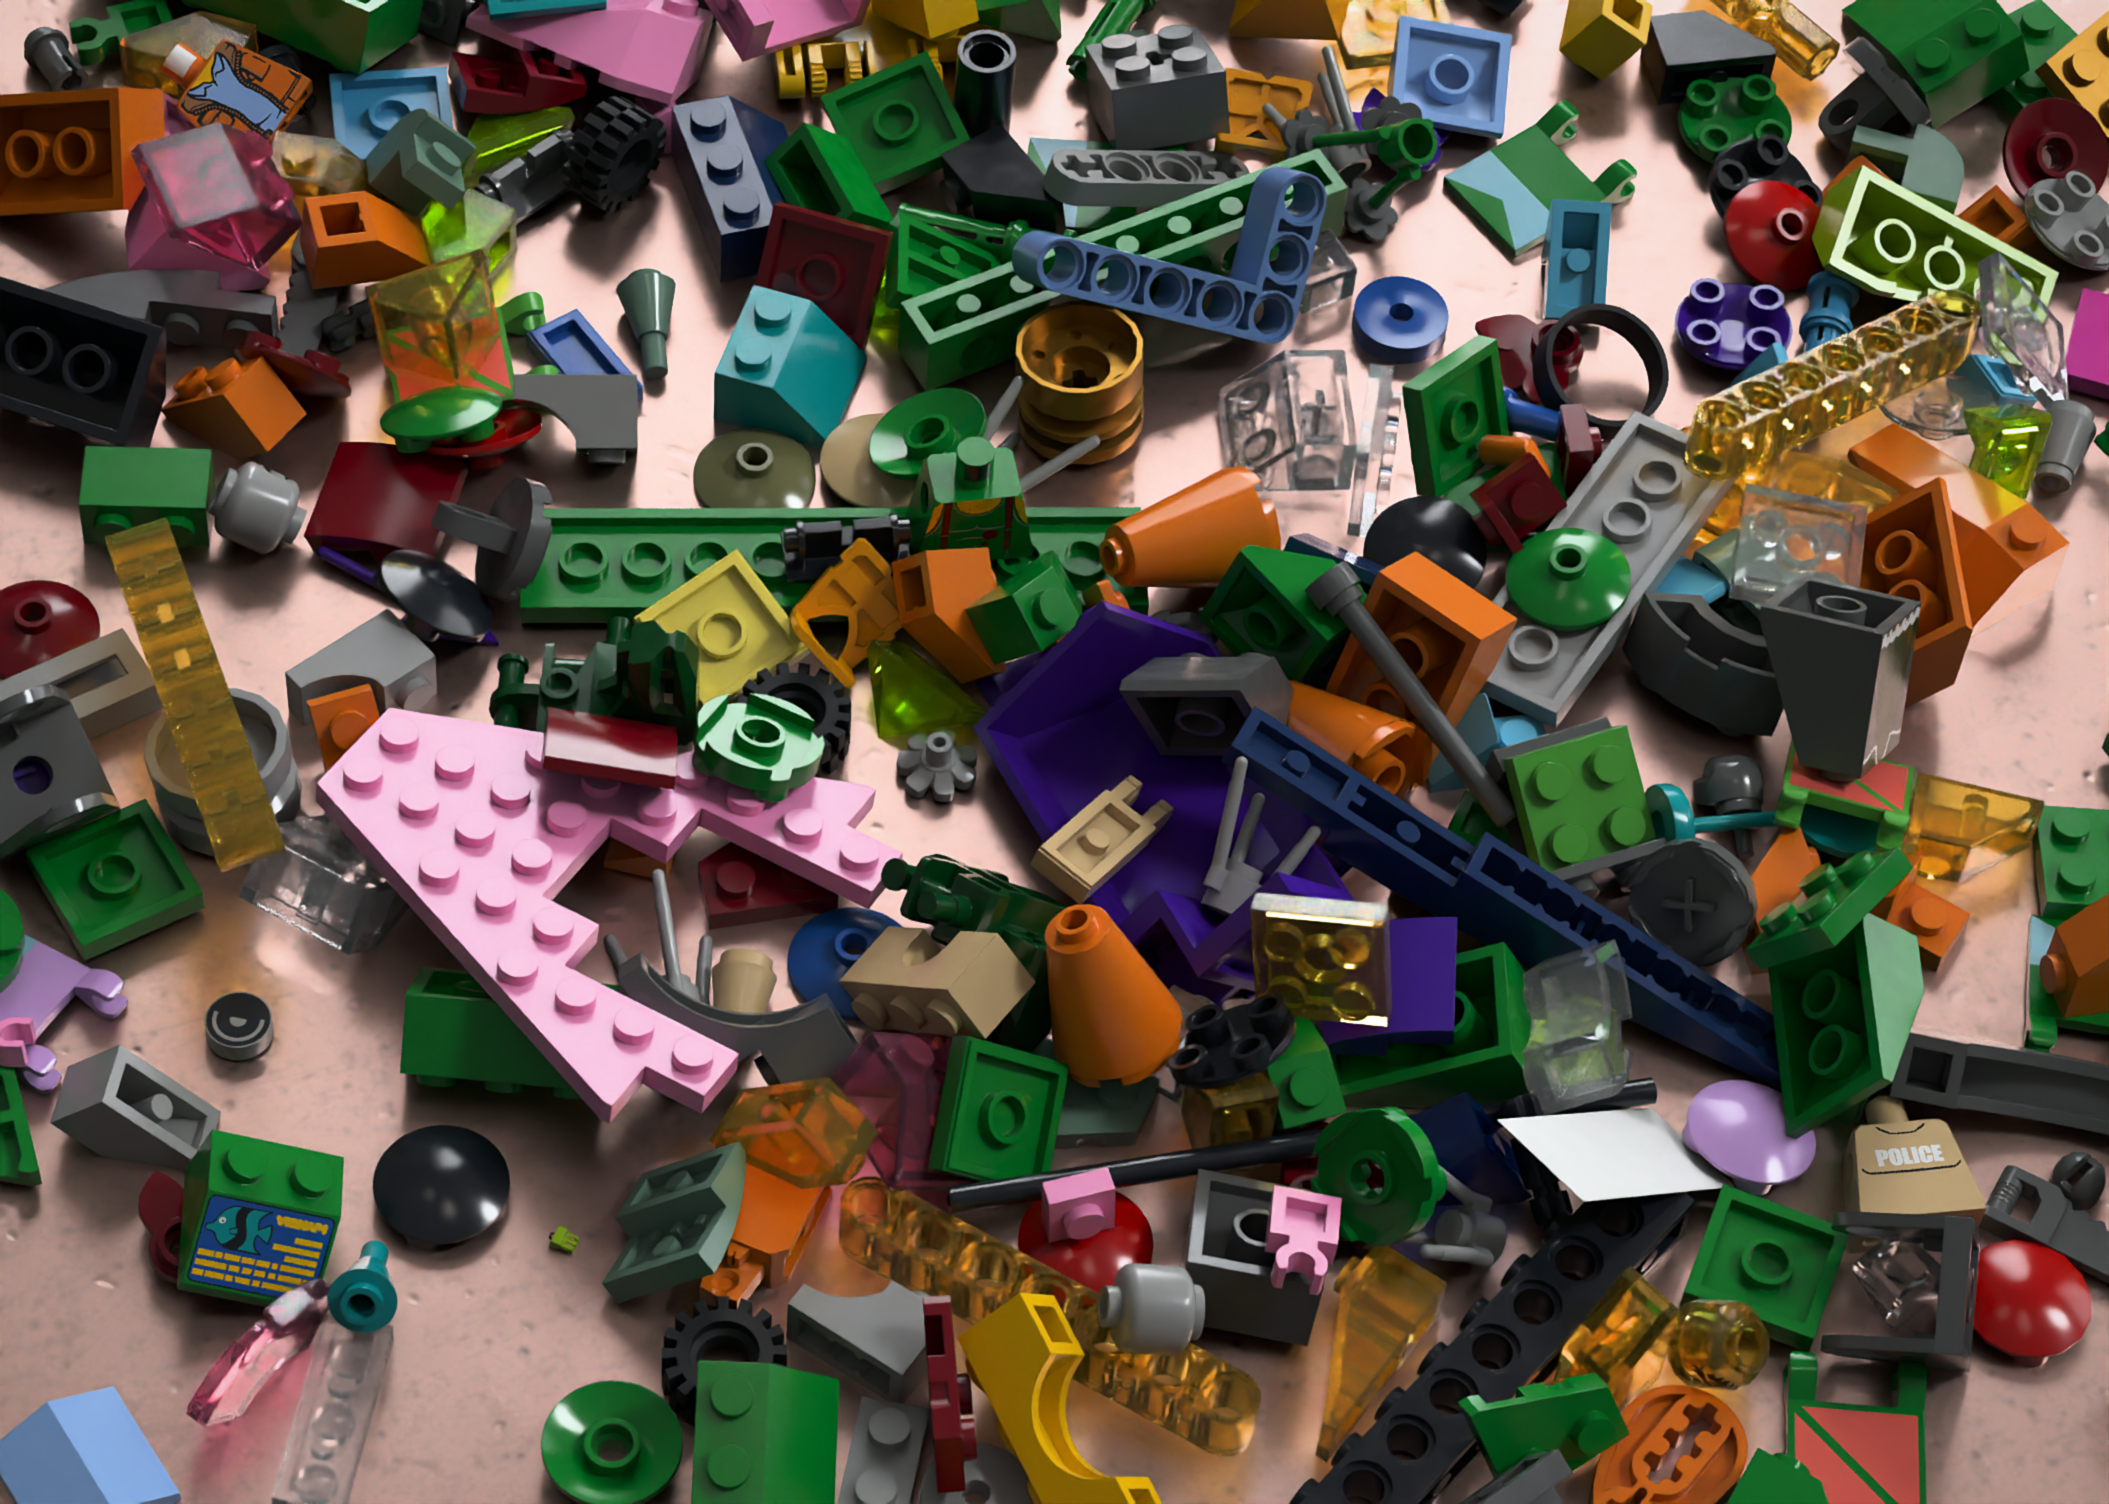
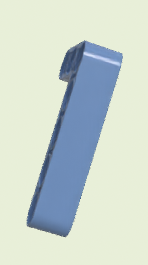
M1271 167L1264 170L1256 178L1252 187L1229 277L1046 231H1031L1024 234L1016 242L1012 251V265L1014 272L1022 281L1056 293L1265 344H1275L1284 340L1291 333L1295 325L1326 208L1327 194L1319 178L1310 173L1285 167ZM1293 185L1294 197L1291 204L1286 208L1284 204L1285 193ZM1277 243L1279 248L1278 258L1270 267L1269 254L1272 247ZM1053 248L1055 263L1052 269L1047 274H1044V257ZM1107 262L1108 276L1105 282L1098 287L1096 282L1097 272L1100 266ZM1159 275L1161 281L1160 290L1151 300L1149 295L1150 285ZM1211 288L1212 302L1203 313L1202 299ZM1263 302L1262 318L1255 325L1253 320L1255 309Z

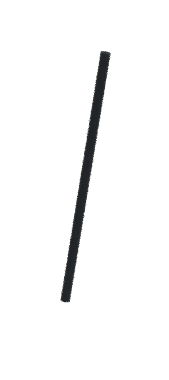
M1649 1077L1536 1096L1539 1099L1543 1115L1547 1116L1610 1111L1655 1104L1657 1101V1089L1654 1080ZM1505 1100L1407 1116L1422 1129L1428 1139L1503 1128L1504 1126L1497 1119H1503L1500 1106ZM1324 1128L946 1187V1204L950 1214L1040 1201L1042 1200V1182L1105 1167L1109 1169L1115 1188L1197 1176L1198 1169L1224 1172L1319 1157L1320 1154L1312 1155L1315 1143Z

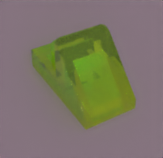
M2022 404L1965 409L1963 417L1975 447L1969 468L2021 499L2027 498L2053 423L2050 413Z

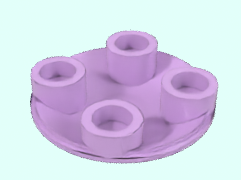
M1744 1080L1720 1081L1702 1089L1689 1106L1687 1123L1682 1135L1684 1143L1692 1151L1701 1154L1715 1168L1733 1177L1735 1185L1741 1191L1755 1196L1764 1195L1769 1192L1772 1185L1784 1184L1801 1176L1813 1161L1816 1152L1814 1131L1811 1130L1797 1139L1788 1136L1786 1133L1782 1094L1767 1086Z

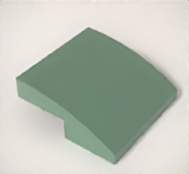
M739 1142L645 1172L641 1175L615 1216V1220L630 1236V1239L602 1282V1285L617 1303L716 1272L732 1238L743 1198L746 1175V1150Z

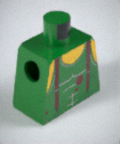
M969 437L959 443L957 452L933 454L923 460L906 512V519H909L911 527L913 555L925 550L988 547L990 560L1032 556V543L1013 450L1006 447L994 448L991 442L982 437Z

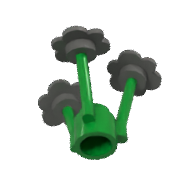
M1385 97L1381 100L1379 108H1371L1365 111L1361 118L1363 130L1329 133V125L1324 117L1312 116L1308 109L1298 110L1295 114V119L1287 120L1281 128L1282 141L1287 147L1285 160L1319 148L1328 160L1329 147L1366 143L1368 152L1378 155L1385 165L1397 170L1398 174L1386 185L1380 183L1369 185L1365 179L1355 178L1348 188L1344 215H1346L1344 223L1347 229L1353 233L1361 231L1372 242L1383 240L1388 234V227H1392L1398 220L1397 212L1394 208L1390 207L1393 199L1392 196L1407 183L1419 180L1421 178L1420 165L1426 164L1433 159L1437 151L1438 141L1433 129V122L1430 119H1422L1421 109L1416 104L1411 102L1400 104L1399 100L1395 97Z

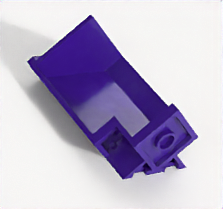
M1101 600L1096 606L1082 613L1077 619L1075 627L1052 649L1043 654L1038 652L1006 664L1007 672L977 681L975 684L989 704L990 710L972 728L1043 843L1107 789L1111 792L1130 775L1143 783L1138 798L1131 806L1138 814L1143 816L1161 799L1174 807L1169 820L1153 836L1148 845L1082 904L1101 907L1108 913L1177 1000L1185 1021L1195 1010L1206 1005L1217 1004L1221 1006L1226 1001L1240 995L1249 1004L1263 995L1278 993L1293 987L1295 984L1293 974L1318 963H1323L1324 965L1325 945L1361 912L1340 879L1352 866L1321 847L1329 831L1327 828L1245 776L1228 858L1231 857L1254 794L1262 793L1265 796V802L1244 861L1245 864L1263 873L1259 882L1261 887L1229 917L1223 916L1201 904L1207 889L1203 882L1212 864L1233 768L1221 761L1223 756L1160 755L1119 689L1123 678L1154 657H1179L1185 653H1198L1207 657L1223 656L1209 636ZM1311 826H1318L1321 830L1319 838L1308 850V853L1291 875L1278 871L1274 873Z

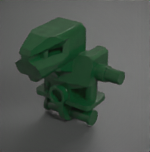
M621 616L610 618L607 623L606 640L603 643L596 642L586 660L556 658L555 643L545 642L540 684L524 683L525 675L529 670V661L524 656L511 653L502 655L498 659L497 668L500 672L498 688L492 693L489 703V713L494 720L493 725L543 733L547 707L676 727L678 746H686L692 742L699 705L700 649L686 633L678 630L674 633H666L655 620L640 622L633 626L628 618ZM664 693L673 694V704L664 702Z
M941 854L924 856L920 859L917 866L910 865L898 858L888 860L882 868L881 881L888 890H907L900 908V914L911 921L933 925L930 937L945 946L960 931L998 933L1034 979L1035 984L989 1036L986 1039H981L1031 1053L1049 1035L1051 1030L1045 931L1049 922L1068 906L1041 892L1010 883L1008 877L1000 872L967 865L954 857Z

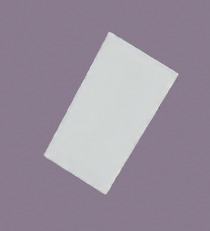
M1652 1108L1497 1119L1502 1126L1583 1202L1722 1188L1723 1184L1736 1187L1701 1154L1689 1149L1684 1143L1682 1136Z

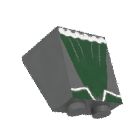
M1801 574L1761 605L1759 621L1800 765L1819 769V774L1830 780L1840 782L1854 781L1864 777L1899 744L1921 602Z

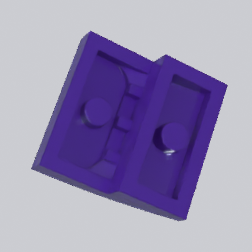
M1458 917L1404 918L1343 928L1325 945L1321 1037L1328 1046L1330 1054L1387 1056V1042L1454 1045Z

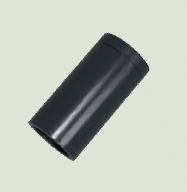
M994 30L971 32L964 36L958 45L954 107L970 139L1000 124L1010 134L1016 47L1009 37Z

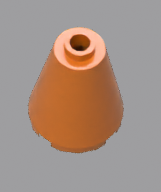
M1244 466L1223 468L1111 525L1100 544L1099 556L1101 565L1108 576L1113 577L1119 585L1124 587L1216 589L1239 551L1245 546L1254 545L1281 550V534L1276 510L1271 499L1260 501L1252 485L1262 482L1254 472Z
M1296 680L1289 681L1294 690L1286 724L1287 727L1406 803L1408 802L1403 798L1414 781L1423 787L1429 775L1433 751L1430 737L1415 723Z
M1090 904L1073 905L1065 908L1049 922L1045 931L1052 1043L1057 1061L1069 1064L1068 1077L1087 1087L1101 1088L1099 1080L1120 1078L1123 1086L1138 1083L1161 1070L1170 1057L1178 1051L1181 1043L1178 1033L1181 1024L1184 1025L1180 1006L1104 909Z

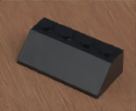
M0 276V408L123 447L149 448L166 397L167 329Z

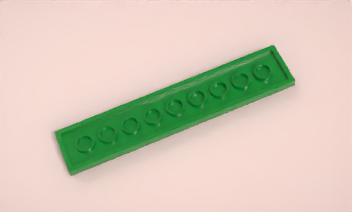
M1025 507L1033 549L1032 556L990 560L991 568L996 576L997 586H999L1045 552L1054 550L1083 604L1082 613L1088 610L1083 600L1082 592L1093 584L1108 579L1113 590H1118L1123 594L1130 610L1148 616V587H1124L1119 585L1113 577L1106 574L1099 556L1100 544L1105 538L1107 529L1111 525L1141 511V507ZM544 508L543 516L552 518L551 537L545 557L532 583H529L526 589L520 587L521 623H608L610 618L621 616L634 622L635 616L736 549L789 617L792 608L815 583L787 585L780 531H783V528L795 527V521L802 520L803 523L841 521V526L846 527L853 526V520L889 517V514L896 513L897 519H906L908 508ZM908 544L909 553L911 556L913 555L911 544ZM823 615L809 619L807 622H847L849 620L847 616Z

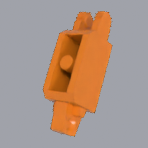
M801 1095V1098H795V1103H791L790 1110H787L778 1128L764 1123L753 1146L746 1143L742 1144V1147L746 1150V1175L739 1216L728 1248L716 1272L702 1277L699 1286L700 1301L705 1299L706 1304L716 1306L717 1297L729 1296V1309L737 1310L741 1298L748 1300L758 1285L772 1289L787 1284L792 1277L832 1198L831 1173L834 1169V1161L826 1147L830 1111H828V1104H824L818 1098V1095L815 1097Z

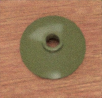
M741 428L716 437L702 449L694 465L693 484L696 495L705 508H805L814 494L816 470L813 460L806 449L788 435L764 428Z

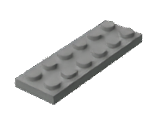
M1634 410L1567 500V507L1558 512L1545 530L1558 528L1584 529L1602 535L1613 542L1625 555L1631 571V588L1625 604L1613 617L1597 626L1575 631L1554 630L1538 625L1523 616L1511 602L1505 584L1492 602L1516 617L1517 622L1493 672L1483 685L1480 693H1486L1492 699L1557 728L1631 626L1644 592L1655 593L1741 474L1742 458Z

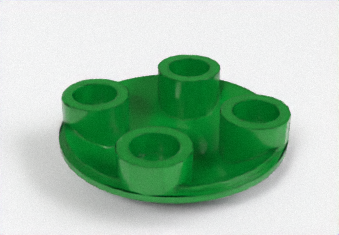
M1753 74L1746 78L1728 77L1727 82L1713 83L1706 79L1695 80L1689 84L1678 111V126L1684 141L1698 156L1712 164L1717 156L1729 145L1741 140L1759 139L1766 134H1773L1782 138L1788 146L1792 135V120L1786 105L1775 94L1776 85L1774 82L1761 74Z
M470 386L438 387L411 395L390 407L381 416L380 426L383 432L395 439L396 448L402 453L421 452L430 448L435 440L456 436L463 442H477L494 434L493 419L501 411L503 403L499 394L484 388Z

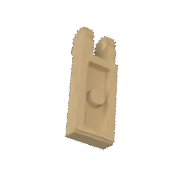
M1130 775L1111 792L1107 789L1042 844L1033 857L1030 866L1081 905L1148 845L1153 836L1169 820L1174 807L1161 799L1143 816L1138 814L1131 806L1138 798L1143 783Z

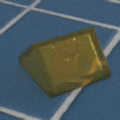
M482 248L365 287L382 365L387 374L433 388L471 386L501 335L487 258Z

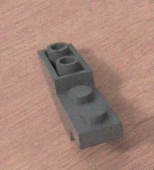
M198 269L120 271L84 277L43 289L167 329L166 342H172L177 345H198L235 350L236 346L244 343L248 331H258L276 339V334L279 332L276 296L224 291L221 289L220 271Z

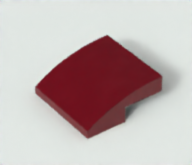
M512 47L509 60L452 51L448 75L462 111L475 113L511 114L552 108L584 97L587 83L578 66L576 69L568 70L554 64L553 51L542 48L539 51H524Z
M340 442L304 537L313 552H317L321 546H326L333 551L369 550L378 566L381 565L383 559L389 553L398 550L418 551L437 558L446 533L430 525L438 501L457 504L469 470L463 461L438 456L425 451L402 453L397 450L394 444Z
M547 707L543 730L545 740L541 758L542 769L674 790L678 751L676 727Z

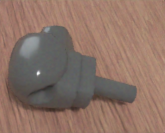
M1727 754L1709 758L1705 764L1702 777L1693 781L1694 801L1697 804L1713 806L1716 816L1762 812L1763 774L1760 764L1751 757L1742 754ZM1750 829L1734 830L1738 857L1747 859L1754 856Z

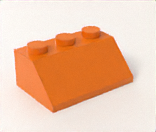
M113 87L0 95V216L131 210L166 150L163 90Z
M1937 477L1836 530L1846 585L1921 602L1905 708L1955 684L1973 632L1947 484L1941 477Z

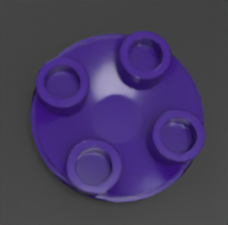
M1701 278L1691 284L1689 295L1679 304L1674 318L1677 338L1690 354L1709 365L1728 370H1744L1772 343L1781 342L1787 351L1792 340L1793 326L1788 312L1783 307L1784 295L1774 286L1758 285L1752 287L1738 283H1720L1712 278Z

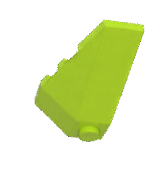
M1863 165L1828 189L1811 237L1823 268L1872 294L2038 325L2044 320L2059 273Z

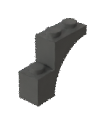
M642 952L618 966V981L621 987L614 991L739 1053L738 1062L760 1050L762 1055L754 1061L765 1082L774 1094L785 1089L793 1103H795V1098L799 1099L801 1095L811 1096L864 1063L860 1045L827 993L804 1004L784 1010L763 1013L736 1012L707 1005L681 992L666 981L651 966Z

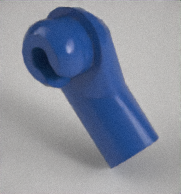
M1503 387L1509 431L1525 433L1555 442L1559 412L1522 401L1515 391L1508 387Z

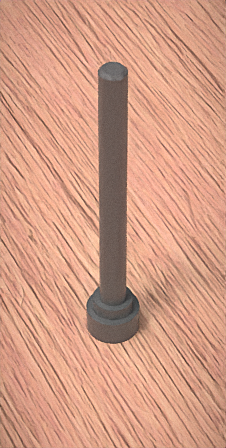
M1346 560L1335 565L1312 582L1305 589L1306 594L1320 612L1326 609L1332 618L1340 616L1496 827L1502 828L1517 817L1514 806L1360 602L1363 594L1357 586L1361 580Z

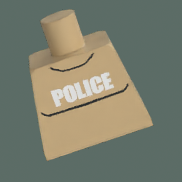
M1884 1095L1869 1101L1864 1107L1868 1125H1860L1852 1130L1843 1155L1842 1175L1845 1212L1971 1217L1974 1219L1978 1229L1987 1207L1948 1124L1938 1118L1908 1121L1902 1098ZM1850 1235L1847 1242L1850 1254L1923 1247L1922 1244Z

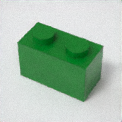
M803 122L764 160L788 204L886 231L887 226L893 220L892 215L846 137Z
M85 446L78 504L84 544H103L112 547L122 545H156L171 548H184L187 546L210 547L213 515L208 513V508L216 490L212 449Z

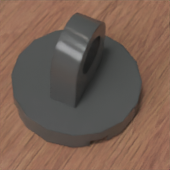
M1857 37L1842 50L1859 76L1824 107L1819 116L1818 126L1832 146L1838 149H1849L1856 125L1878 130L1894 115L1913 134L1915 133L1917 123L1925 126L1932 123L1931 112L1905 79L1901 80L1895 72H1892L1885 62L1887 59L1867 39ZM1853 116L1851 120L1845 123L1847 119Z
M516 477L499 494L489 515L454 503L438 501L430 525L443 533L478 545L475 564L476 585L484 596L511 603L518 598L516 591H514L515 588L518 586L526 589L529 583H532L543 562L552 532V518L543 516L544 504L552 505L553 499L545 484L528 478Z
M1700 838L1671 840L1651 851L1631 875L1628 888L1630 890L1629 898L1631 904L1628 906L1631 925L1687 961L1697 965V967L1713 966L1733 955L1753 930L1758 909L1754 882L1742 862L1719 844Z

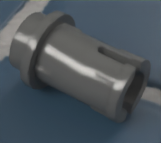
M43 26L36 28L26 37L24 41L25 60L30 67L40 69L53 91H65L64 88L66 90L85 89L89 82V76L68 50L69 41L66 36L57 29Z

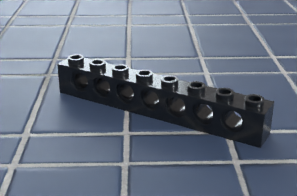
M1679 1192L1584 1202L1573 1214L1566 1210L1562 1211L1547 1228L1541 1241L1544 1245L1535 1255L1530 1258L1524 1253L1513 1262L1501 1281L1500 1286L1502 1290L1490 1302L1482 1297L1474 1303L1460 1323L1459 1330L1461 1333L1449 1346L1443 1342L1437 1343L1421 1362L1417 1370L1419 1378L1406 1391L1401 1387H1396L1392 1390L1376 1411L1374 1420L1377 1422L1363 1437L1357 1432L1352 1433L1335 1453L1331 1461V1466L1334 1468L1320 1482L1313 1478L1305 1482L1289 1504H1352L1347 1500L1351 1496L1367 1498L1373 1504H1436L1482 1454L1458 1402L1465 1397L1479 1395L1486 1404L1513 1399L1516 1397L1517 1387L1536 1383L1547 1384L1681 1239L1685 1233L1695 1200L1686 1193ZM1602 1229L1614 1230L1622 1236H1610L1604 1233ZM1560 1273H1573L1579 1276L1582 1280H1571L1564 1277ZM1519 1316L1533 1317L1542 1324L1533 1325L1526 1323ZM1476 1361H1492L1500 1366L1501 1369H1487ZM1447 1405L1456 1409L1459 1414H1444L1435 1409L1434 1406ZM1404 1450L1413 1454L1417 1459L1413 1461L1401 1460L1396 1458L1391 1451Z

